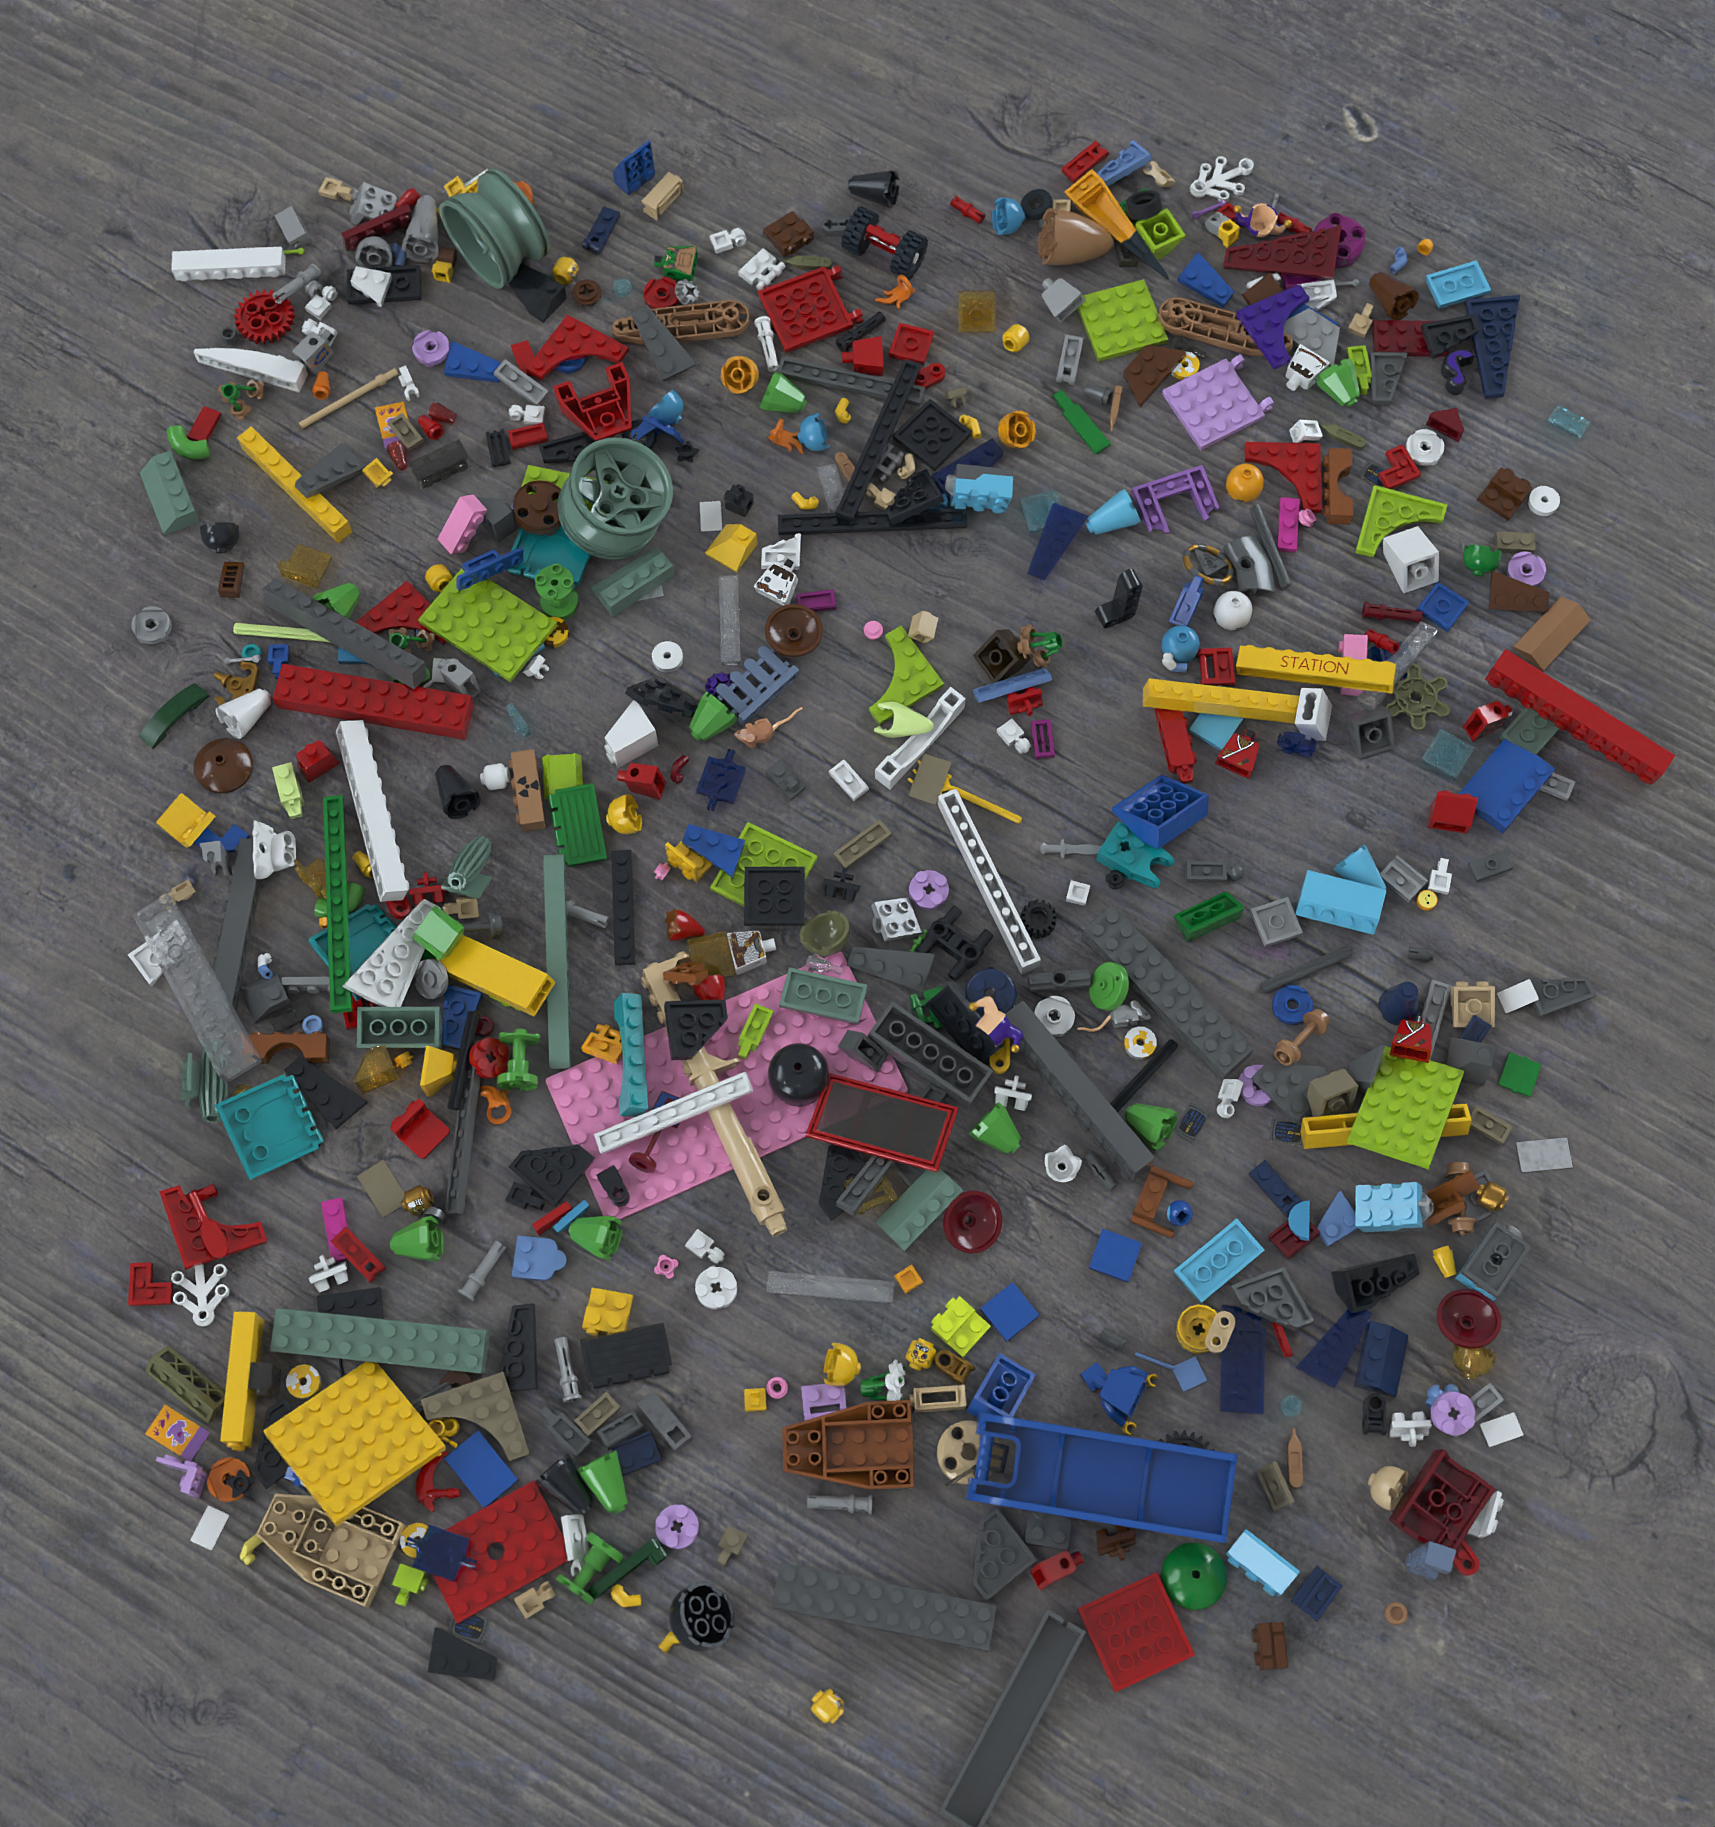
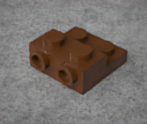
M793 211L763 228V233L784 258L794 254L799 248L809 245L814 240L813 230L804 219L800 220Z
M1501 467L1480 494L1477 501L1509 521L1529 496L1533 487L1530 486L1528 480L1524 478L1520 480L1514 476L1515 473L1511 469Z

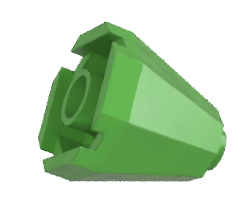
M1344 359L1340 361L1342 365H1332L1319 374L1315 381L1322 390L1341 406L1347 405L1351 407L1358 402L1357 399L1360 396L1355 366L1351 359Z
M775 371L760 408L766 411L798 414L799 410L803 411L807 400H804L805 394L783 374Z
M344 583L319 592L312 599L349 619L360 599V593L356 585Z
M706 691L701 697L689 726L692 730L690 734L697 741H700V739L707 741L733 726L738 718L732 712L729 713L728 708Z
M998 1102L992 1107L993 1110L991 1112L988 1111L968 1134L974 1140L1004 1154L1009 1152L1013 1154L1021 1146L1019 1143L1021 1137L1007 1110Z
M1138 1103L1129 1106L1124 1115L1126 1117V1124L1150 1149L1156 1152L1165 1146L1166 1143L1162 1141L1165 1138L1169 1139L1178 1120L1176 1117L1177 1112L1170 1108Z
M432 1216L423 1217L397 1231L392 1239H390L391 1250L398 1256L429 1262L439 1261L441 1257L438 1255H442L444 1251L442 1230H437L436 1225H440L439 1221Z
M612 1216L577 1218L569 1226L570 1238L595 1256L610 1261L611 1257L609 1255H615L620 1244L622 1230L618 1229V1225H622V1221Z

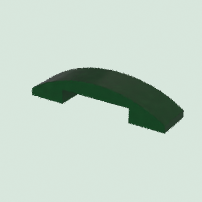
M196 683L188 686L172 697L154 714L141 731L139 737L154 749L167 737L166 732L192 707L194 709L198 708L209 695Z

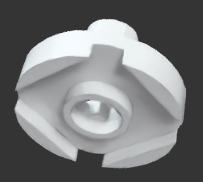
M1421 429L1408 438L1405 448L1414 463L1421 466H1430L1438 463L1444 452V442L1436 436L1437 433ZM1426 445V448H1429V450L1425 451L1420 447Z
M1050 996L1040 1001L1034 1012L1054 1037L1064 1036L1070 1031L1075 1020V1013L1070 1006L1071 1004L1060 996ZM1057 1012V1016L1060 1017V1019H1056L1055 1021L1051 1020V1017H1049V1014Z
M711 1266L698 1276L695 1292L703 1306L712 1310L725 1308L736 1298L737 1282L729 1270L723 1267ZM719 1283L722 1289L721 1292L716 1291L712 1293V1284L716 1285Z

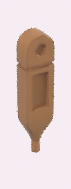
M1118 385L1115 386L1111 408L1110 431H1113V426L1116 423L1122 386Z
M837 452L835 462L849 482L855 467L844 452Z
M1292 1428V1436L1287 1446L1288 1483L1294 1489L1299 1488L1303 1483L1302 1445L1296 1436V1428Z

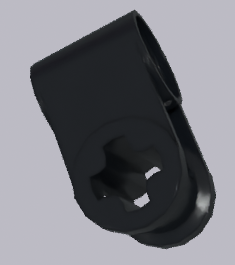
M615 1165L596 1174L604 1191L607 1192L615 1206L623 1207L628 1204L630 1195ZM618 1192L621 1193V1195H622L621 1198H618V1197H617L616 1194H617Z
M1372 1393L1363 1401L1362 1433H1381V1435L1385 1436L1387 1431L1386 1400L1380 1393ZM1371 1398H1375L1376 1400H1378V1409H1374L1371 1407Z

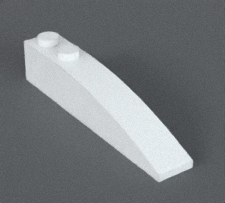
M230 348L194 350L195 357L199 363L299 393L308 376L305 365L302 362L291 361L280 355L274 356L257 351Z

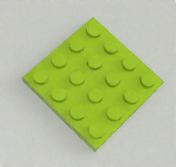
M1144 279L1083 295L1086 301L1077 309L1098 362L1141 351L1146 345L1159 346L1168 343V337L1164 327L1160 324L1158 312Z
M747 822L739 836V839L745 840V845L733 878L720 869L710 890L744 907L745 867H805L806 880L818 856Z

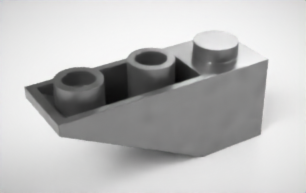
M654 1390L637 1403L676 1454L693 1441L692 1436Z

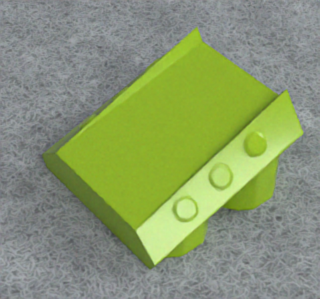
M577 753L563 755L547 754L542 757L544 799H548V795L555 794V790L583 785L581 755Z

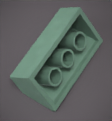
M171 450L153 456L142 469L140 475L163 534L167 535L199 523V518Z
M651 548L591 587V590L610 615L614 617L675 577L674 567L663 552Z
M357 1007V1048L426 1049V1046L443 1049V1025L440 1007Z
M940 1168L937 1173L926 1170L875 1223L905 1252L945 1212L949 1204L963 1193V1190Z

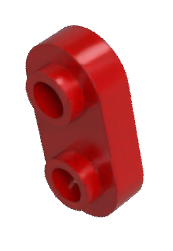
M933 363L921 369L914 385L925 387V390L940 383L945 378V367L940 363Z
M406 895L403 900L385 901L390 914L396 919H405L411 911Z
M1463 1539L1455 1552L1453 1564L1459 1573L1470 1576L1478 1571L1480 1564L1474 1552ZM1464 1561H1468L1470 1563L1469 1569L1464 1567Z

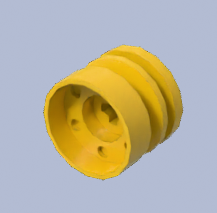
M1197 1304L1188 1307L1182 1312L1177 1322L1176 1336L1184 1349L1196 1354L1209 1352L1205 1346V1339L1217 1314L1214 1309L1207 1305ZM1197 1326L1202 1327L1201 1331L1204 1332L1200 1333L1199 1336L1196 1335V1331L1193 1330V1328L1196 1329ZM1214 1338L1212 1340L1213 1344L1216 1345L1219 1339Z

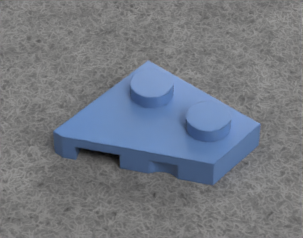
M1341 1191L1337 1193L1317 1226V1229L1320 1231L1319 1236L1327 1247L1358 1229L1355 1227L1356 1213Z

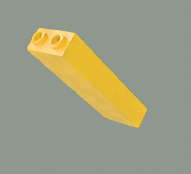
M464 935L451 954L440 961L446 968L449 977L535 1017L556 983L547 973Z
M234 1312L220 1439L221 1442L226 1444L228 1448H232L233 1451H245V1448H252L265 1322L256 1312Z

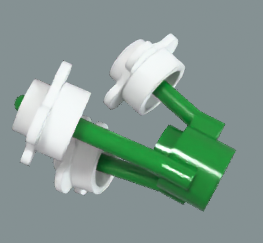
M896 1359L892 1364L888 1365L890 1371L877 1376H871L867 1380H862L860 1387L863 1397H870L871 1401L903 1400L900 1389L904 1386L903 1375H906V1368L902 1363H898ZM881 1386L888 1388L887 1396L878 1395V1393H881Z

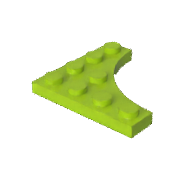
M1374 485L1355 553L1373 558L1383 538L1402 526L1418 522L1442 524L1447 504Z
M902 626L885 635V639L889 643L894 656L895 669L891 684L885 694L874 705L869 707V712L879 726L892 719L894 713L892 709L888 710L885 708L881 710L877 707L878 703L897 702L910 708L944 687L941 678L912 639L908 637L907 632Z

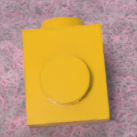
M377 458L362 470L376 488L380 485L385 487L392 480L390 478L393 474L392 471H388Z

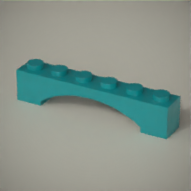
M621 993L613 1002L614 1021H617L623 1053L619 1110L620 1116L637 1117L648 1109L642 999L640 994Z

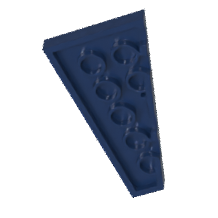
M1520 295L1468 299L1465 301L1467 315L1474 314L1480 329L1478 334L1472 337L1484 399L1504 396Z

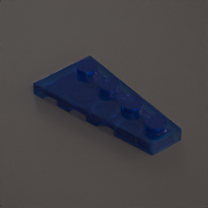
M992 438L932 474L931 477L941 493L946 494L950 503V494L945 490V481L948 475H953L957 464L992 467L1003 456V451Z
M1053 502L1027 574L1045 581L1088 518V515Z
M1347 1309L1296 1368L1335 1388L1372 1313L1367 1310L1351 1313Z

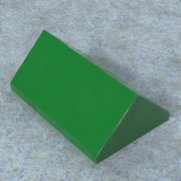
M1225 891L1173 916L1188 943L1240 919L1244 906Z

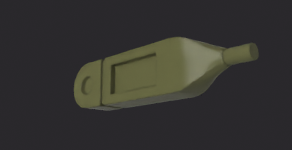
M794 256L789 260H782L783 263H788L796 269L815 270L825 266L829 270L832 267V261L828 257Z
M1318 423L1330 438L1349 447L1351 446V448L1356 450L1364 448L1366 441L1363 437L1335 424L1323 425Z

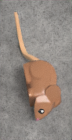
M803 708L797 709L788 718L775 723L773 726L767 718L755 721L754 725L747 723L745 724L746 729H741L735 732L734 735L749 748H755L756 743L770 741L775 729L779 725L791 720Z

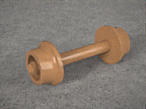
M1319 1009L1307 1012L1303 1016L1306 1028L1292 1042L1285 1039L1278 1042L1274 1055L1281 1064L1289 1066L1301 1059V1052L1298 1047L1311 1033L1316 1035L1326 1033L1330 1020L1325 1012Z
M1459 1161L1447 1164V1173L1444 1174L1445 1178L1453 1179L1470 1171L1469 1164ZM1463 1196L1461 1198L1465 1204V1197ZM1466 1209L1457 1213L1458 1218L1448 1220L1453 1234L1464 1236L1474 1232L1476 1219L1466 1217Z

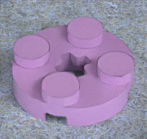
M431 330L419 333L415 337L412 346L415 358L426 367H433L442 363L448 357L450 348L448 339L442 332L437 331L436 333L431 332ZM429 345L432 347L436 346L433 350H428Z
M1520 552L1511 558L1507 565L1506 573L1508 577L1537 587L1544 579L1546 565L1539 556L1535 557L1531 555V552ZM1523 567H1525L1527 570L1530 569L1531 571L1528 574H1526L1522 570Z
M919 871L910 882L909 895L920 909L934 910L946 902L949 895V885L946 877L936 871ZM931 886L935 891L926 894V890L923 889Z
M1264 1065L1246 1067L1238 1079L1243 1082L1240 1096L1242 1095L1245 1101L1253 1106H1264L1272 1101L1261 1088L1256 1090V1086H1253L1255 1082L1251 1079Z
M1448 1391L1436 1398L1434 1406L1432 1405L1431 1419L1436 1428L1443 1433L1456 1436L1464 1434L1474 1426L1475 1409L1468 1396ZM1452 1407L1458 1412L1455 1419L1448 1416Z
M671 1505L665 1508L657 1517L656 1535L660 1542L669 1548L677 1550L687 1548L695 1541L698 1534V1519L695 1513L686 1506ZM675 1521L683 1523L680 1533H677L676 1530H671Z

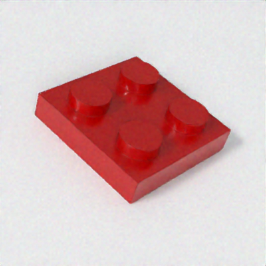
M899 322L889 351V357L903 361L907 359L924 366L934 337V331Z

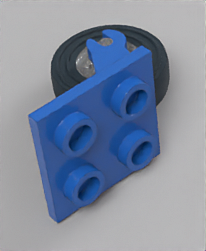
M643 416V420H633L632 429L622 433V438L641 443L650 450L655 445L656 436L660 433L682 444L684 443V440L680 437L681 433L668 424L666 426L661 424V421L653 416L650 418Z

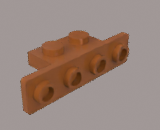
M1471 1171L1427 1191V1196L1433 1202V1213L1427 1219L1428 1226L1437 1224L1442 1219L1467 1208L1461 1197L1479 1189V1185Z

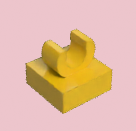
M765 1388L744 1389L745 1412L767 1411Z

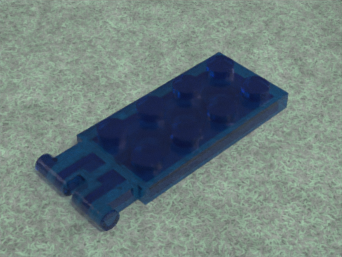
M1223 1305L1222 1311H1227L1234 1316L1235 1326L1226 1348L1221 1352L1220 1412L1263 1415L1265 1328H1261L1260 1316L1246 1311V1314H1242V1308L1238 1306Z

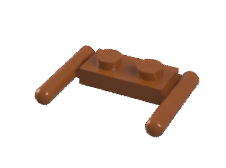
M1151 1166L1130 1222L1166 1237L1173 1238L1175 1232L1154 1223V1216L1168 1181L1187 1189L1193 1188V1182Z

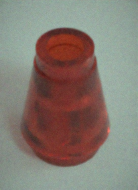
M433 402L428 411V417L435 421L454 424L457 418L456 413L439 402L437 404Z
M401 441L389 443L387 445V453L398 470L408 468L404 444H401Z

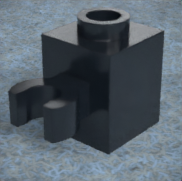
M737 484V486L733 485L730 490L726 491L723 497L725 509L743 517L747 516L754 504L753 493L746 491L745 487Z

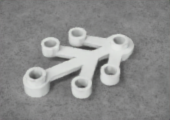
M1222 156L1217 157L1213 177L1206 182V176L1210 174L1211 166L1207 163L1202 164L1199 179L1195 180L1190 186L1191 194L1195 197L1209 195L1218 198L1219 202L1221 200L1227 202L1229 198L1228 191L1212 189V187L1217 186L1232 190L1236 196L1243 195L1245 189L1243 184H1236L1227 180L1241 174H1250L1254 165L1252 160L1242 159L1239 162V167L1221 175L1227 160Z
M204 1264L195 1267L196 1285L186 1279L185 1275L180 1271L174 1272L171 1276V1280L176 1285L183 1286L198 1298L197 1306L189 1301L187 1295L183 1292H177L173 1296V1301L177 1305L184 1306L193 1313V1320L198 1326L205 1327L210 1325L215 1317L214 1309L223 1298L229 1295V1288L224 1284H220L215 1289L216 1295L207 1304V1295L218 1281L227 1275L228 1270L223 1264H217L214 1267V1273L206 1284ZM219 1268H224L222 1274H217ZM177 1275L182 1276L180 1281L175 1280ZM225 1288V1293L220 1295L219 1290ZM180 1295H183V1300L181 1302H177V1298ZM202 1312H206L207 1314L204 1319H200V1314Z

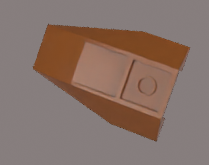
M910 1400L865 1402L782 1428L784 1472L870 1490L914 1488V1446Z

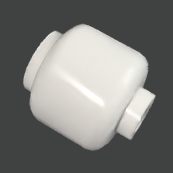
M502 763L487 765L484 767L483 773L480 774L482 785H486L489 790L506 788L511 781L509 769Z

